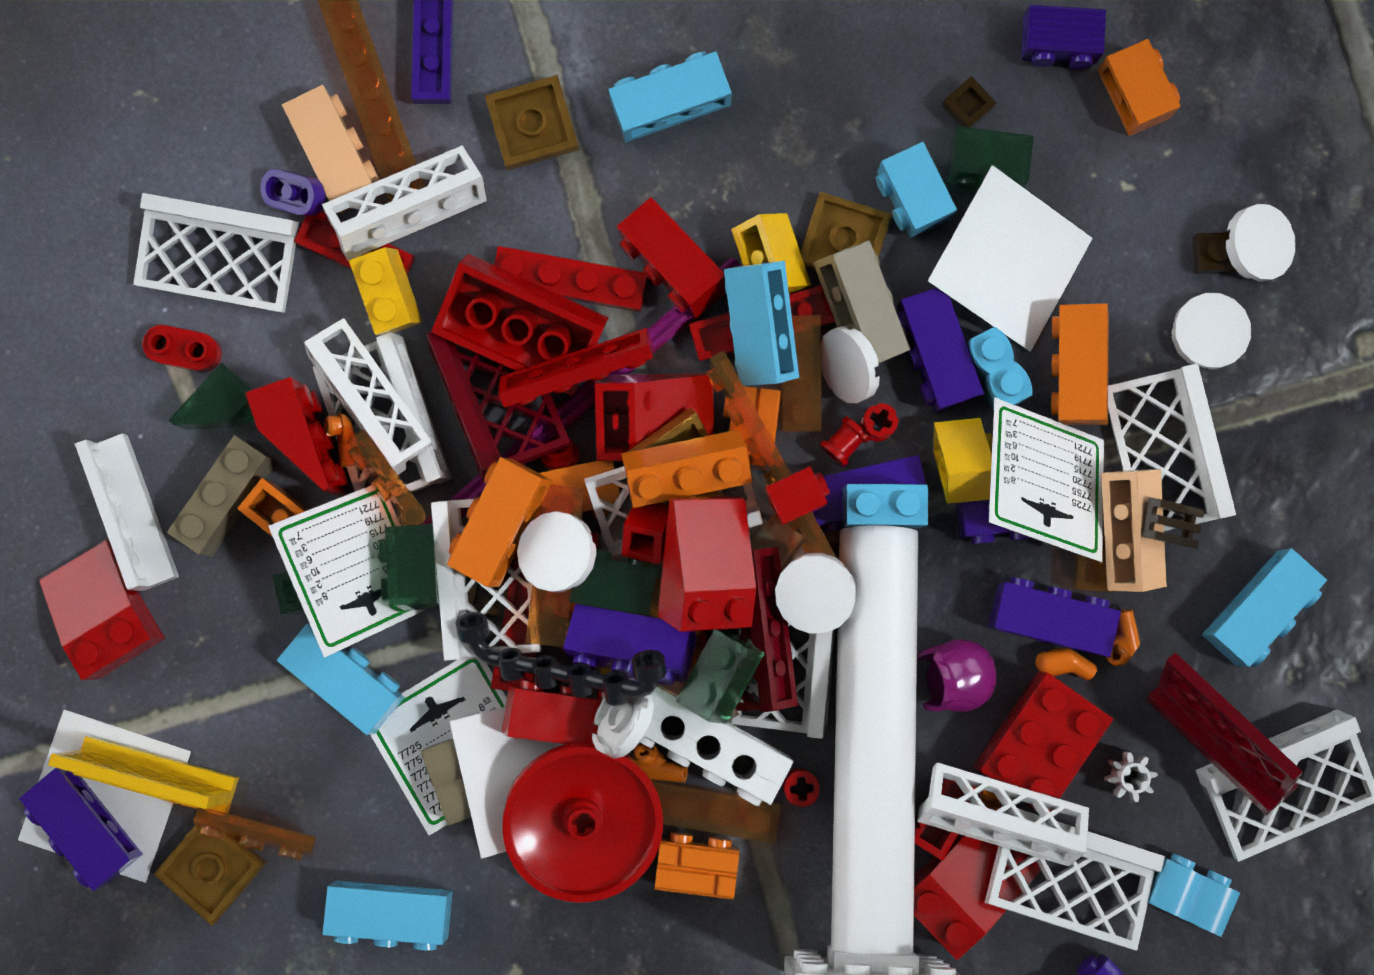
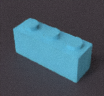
M716 51L710 54H706V52L695 53L686 58L684 63L673 67L669 64L658 66L650 71V75L635 79V77L621 79L614 84L613 88L608 89L610 102L625 143L731 106L732 92Z
M785 261L724 269L725 292L728 298L730 330L733 336L735 369L738 374L739 386L778 384L799 378Z
M1292 548L1277 550L1204 631L1202 636L1236 667H1250L1251 665L1255 667L1269 655L1270 649L1268 646L1277 636L1279 638L1285 636L1295 626L1296 620L1293 618L1301 609H1308L1321 597L1322 592L1319 589L1326 583L1327 579Z
M309 623L303 627L276 660L366 735L376 734L405 698V696L397 691L400 684L385 672H381L380 675L375 673L367 666L371 662L369 658L354 647L350 650L344 648L324 658Z
M336 880L327 886L323 935L334 936V942L343 944L357 943L358 938L374 939L373 944L380 947H395L398 942L413 943V948L417 950H436L437 945H443L449 936L453 890Z

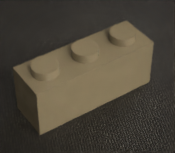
M870 240L813 262L837 328L847 326L849 330L855 328L860 331L871 343L877 355L878 363L910 350L906 340V331L899 321L893 305L892 293L886 286L879 267V258L873 250Z
M234 435L171 525L167 534L197 554L213 557L242 515V512L237 509L261 478L267 479L278 461L247 440Z

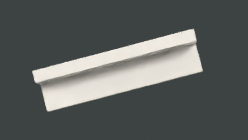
M462 145L322 204V207L337 234L341 250L348 261L487 200L482 175ZM461 161L466 169L455 175L443 173L447 166ZM416 179L430 180L428 186L420 190L408 188L410 183ZM383 193L395 195L393 201L385 205L373 203L376 196ZM348 208L359 210L356 217L342 223L336 213Z
M344 318L304 342L307 356L393 478L406 470V462L432 446V441ZM343 332L350 342L348 356L330 353L324 343ZM354 351L358 353L361 359L353 358ZM338 363L346 364L344 371ZM351 365L365 367L372 373L370 387L352 384L349 380ZM376 381L380 384L383 390L375 389ZM359 393L368 395L366 402ZM373 396L388 398L394 404L392 419L374 415L371 411ZM398 412H400L405 421L397 420ZM381 424L390 426L389 433L386 432ZM395 427L412 430L419 441L403 452H400L393 442Z
M122 433L99 443L86 439L75 443L127 590L145 591L178 578L176 566L128 435Z
M936 763L932 769L929 797L919 806L917 822L1070 866L1086 854L1089 808ZM943 778L956 781L965 795L959 799L941 795ZM983 790L993 792L1003 807L997 811L988 809L977 794ZM1022 801L1030 803L1041 818L1036 822L1025 820L1015 805ZM1058 813H1063L1076 817L1075 834L1063 831L1054 819V816Z

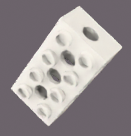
M658 684L653 691L654 710L651 722L640 743L653 748L656 742L669 749L667 757L687 768L691 762L704 768L702 776L713 783L724 787L726 781L738 787V796L756 806H759L761 801L771 805L794 762L792 758ZM669 716H676L683 721L685 728L678 735H669L664 731L662 721ZM710 735L718 739L719 747L714 753L704 754L697 748V742L703 736ZM748 755L754 759L752 768L744 773L735 771L732 768L734 760L738 756Z

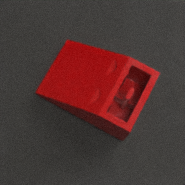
M713 373L608 375L601 380L595 381L597 461H623L622 453H627L689 408L697 413L708 435H714Z
M288 377L246 392L245 394L257 429L323 491L339 497L346 496L343 485L347 484V477L343 467H340V462H334L330 450L335 448L333 436H328L325 433L324 427H322L318 413L323 412V408L316 391H310L306 384L303 385L294 378Z

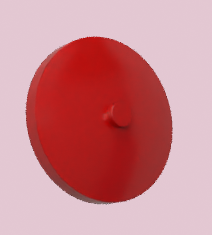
M569 743L539 755L516 777L504 804L503 840L514 868L536 890L552 898L567 902L599 901L617 895L633 885L653 862L663 833L661 802L650 776L629 755L614 759L596 750L594 743Z

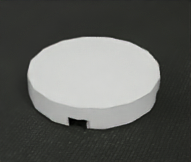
M1256 204L1238 211L1230 220L1227 230H1230V239L1226 240V251L1232 266L1241 276L1264 282L1275 279L1286 272L1292 264L1295 254V235L1290 222L1280 210L1271 205Z
M1204 293L1191 298L1177 311L1174 318L1172 341L1177 353L1191 365L1198 363L1199 367L1213 370L1230 365L1246 352L1251 339V323L1245 309L1235 299L1221 293Z
M840 326L823 335L819 345V362L822 374L829 388L838 398L846 403L857 404L873 396L879 386L880 376L875 377L874 368L879 366L878 358L868 339L855 328L849 330L847 326Z
M557 511L541 514L531 521L522 533L517 549L519 568L525 579L538 589L555 593L565 592V590L577 587L583 583L593 569L597 554L596 545L593 543L590 534L592 532L588 525L574 515Z
M806 553L791 561L781 571L775 588L776 605L782 617L795 629L809 634L827 633L839 628L851 616L857 598L856 582L852 574H850L849 570L844 567L840 560L824 553Z
M652 693L643 698L630 697L627 703L619 706L609 705L604 697L595 715L594 724L598 725L597 735L592 734L596 750L614 759L624 757L632 751L643 738L651 722L654 710V694Z

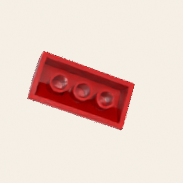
M467 254L457 266L431 333L515 371H519L596 345L609 317L471 254ZM579 383L574 384L564 393L574 396Z

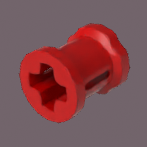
M879 403L868 408L861 418L860 426L870 436L871 439L869 441L882 442L894 433L899 420L893 407L888 404ZM878 415L884 416L883 424L887 427H883L880 431L874 430L875 422L870 418L875 419Z
M847 416L841 420L842 426L828 441L823 440L819 445L833 461L844 468L849 463L848 458L861 443L866 444L871 439L861 426Z
M805 768L790 770L782 783V789L786 798L795 806H809L819 796L820 786L818 780ZM803 777L806 784H811V788L805 789L803 797H798L796 791L790 790V786L797 784V778Z

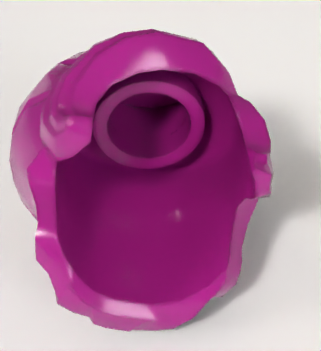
M956 639L930 647L917 654V660L925 659L931 662L927 670L926 685L932 699L922 703L925 710L968 712L978 709L991 698L996 686V668L992 656L982 645L971 640Z

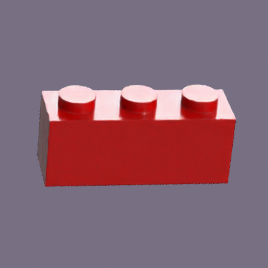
M652 197L616 226L622 238L618 243L621 249L632 261L638 257L644 263L643 271L655 286L658 287L662 283L670 291L667 297L681 313L687 309L696 319L726 293L724 273Z
M521 680L520 687L509 686L502 733L507 737L560 744L593 743L592 734L597 735L598 725L594 724L595 715L605 697L604 691H598L597 698L588 696L574 697L570 693L569 686L559 685V692H552L538 688L535 685V681Z

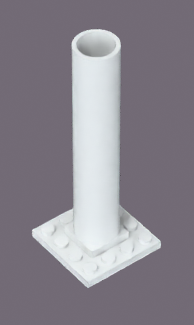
M853 526L840 530L839 560L849 570L856 582L857 598L851 616L838 628L831 945L827 947V958H821V955L816 950H794V956H785L784 973L785 975H960L956 972V968H950V964L943 963V960L937 959L936 955L915 954L913 952L918 531L897 526Z

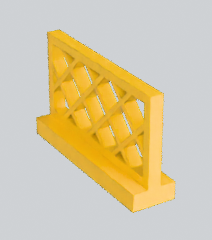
M85 736L81 750L51 753L48 766L73 772V775L223 817L228 815L239 777L93 736Z

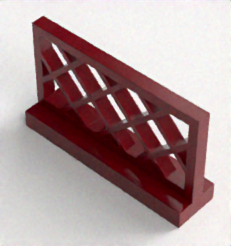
M431 332L426 333L430 353L483 483L489 467L495 461L498 462L501 457L497 446L503 435L522 442L518 454L508 457L521 464L571 446L550 393L541 395L543 401L537 412L514 404L505 407L508 411L501 426L486 420L483 412L489 401L504 407L500 398L493 395V392L500 377L510 374L504 371L506 366L500 364L496 368L479 361L481 355L475 353L473 358L457 352L453 342ZM462 362L469 365L467 371H465ZM475 368L494 375L487 392L471 386L469 379ZM476 396L483 398L480 405L478 403ZM545 408L550 417L543 415ZM514 411L534 419L526 436L506 428ZM541 422L554 427L559 439L544 444L532 439L538 423ZM490 430L497 432L494 439L492 437ZM528 445L534 447L526 451Z
M779 547L752 550L756 582L752 627L740 628L742 632L735 643L725 633L726 629L700 631L709 712L753 710L772 712L798 706L788 622L782 617L776 605L775 588L781 574ZM748 639L752 641L753 662L742 651ZM719 641L729 651L723 664L716 657L715 647ZM735 660L747 670L740 682L729 671ZM753 678L757 681L759 701H756L746 690ZM723 680L734 691L728 702H722L720 685Z
M1176 652L1166 660L1158 687L1148 695L1147 701L1267 816L1297 788L1296 782L1303 771Z

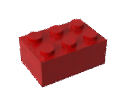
M1038 671L972 767L987 778L1060 799L1113 721V718L1048 672ZM1022 801L1023 804L1038 813L1032 804Z

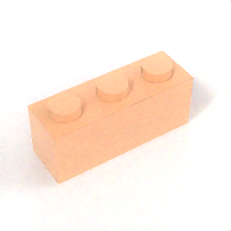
M321 85L282 104L318 180L324 187L329 201L380 180L370 159L363 162L358 152L364 146L355 128L347 129L342 117L348 114L337 93L330 96L324 85ZM352 208L345 209L341 212H338V214L340 215L348 210H351Z
M1161 469L1123 470L1101 473L1107 591L1145 592L1167 587L1165 543L1144 538L1142 535L1149 498L1162 499ZM1157 508L1156 515L1163 516V509ZM1155 523L1154 531L1164 533V525Z

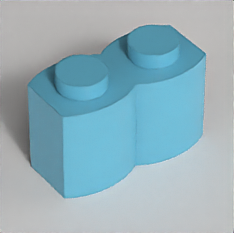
M993 327L968 341L967 347L978 378L981 380L983 396L993 410L994 397L1013 405H1018L1032 396V385L1029 376L1014 361L1012 346L1001 330Z
M1175 853L1172 854L1170 860L1164 857L1162 871L1154 873L1148 903L1222 937L1240 895V892L1229 888L1232 880L1212 870H1208L1206 876L1193 871L1195 862Z

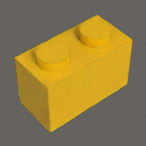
M787 213L758 214L731 229L743 266L785 261L789 295L811 285Z
M384 247L349 260L375 335H384L389 332L395 333L423 323L398 249Z
M981 418L934 422L933 454L947 504L990 500L991 433H985Z

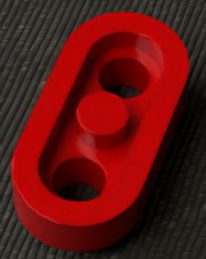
M157 325L146 332L142 341L145 355L161 365L204 373L216 368L222 358V349L218 341L202 332L167 325ZM160 338H166V346L158 350L156 347L157 341ZM203 345V354L200 357H194L193 351L195 347Z

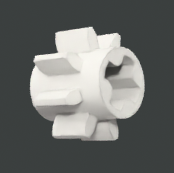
M1123 751L1122 761H1108L1109 765L1113 768L1111 775L1104 777V780L1117 786L1113 791L1114 796L1120 798L1128 791L1129 799L1133 802H1138V793L1145 791L1152 794L1154 792L1149 785L1151 778H1155L1158 774L1149 771L1145 767L1149 760L1148 757L1140 756L1134 762L1131 752ZM1131 770L1137 772V777L1132 778L1131 783L1124 781V776L1129 775Z

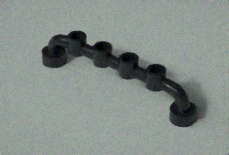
M480 612L466 613L455 622L458 639L463 643H468L473 653L483 662L500 667L501 677L506 681L519 680L525 673L534 675L535 685L540 689L553 688L559 681L568 682L570 693L574 697H586L592 694L594 689L604 691L605 700L609 705L619 706L627 703L630 697L643 698L652 694L658 685V681L666 675L665 657L656 650H644L632 657L633 677L636 680L633 681L627 679V675L621 671L602 674L591 671V667L588 664L577 663L572 666L558 664L556 659L549 655L540 656L535 659L522 656L521 650L517 648H507L502 651L493 649L484 641L490 632L487 617Z

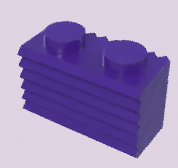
M1029 5L1023 16L1021 60H1030L1032 65L1038 67L1051 66L1057 62L1068 63L1074 69H1086L1097 64L1105 50L1106 9Z

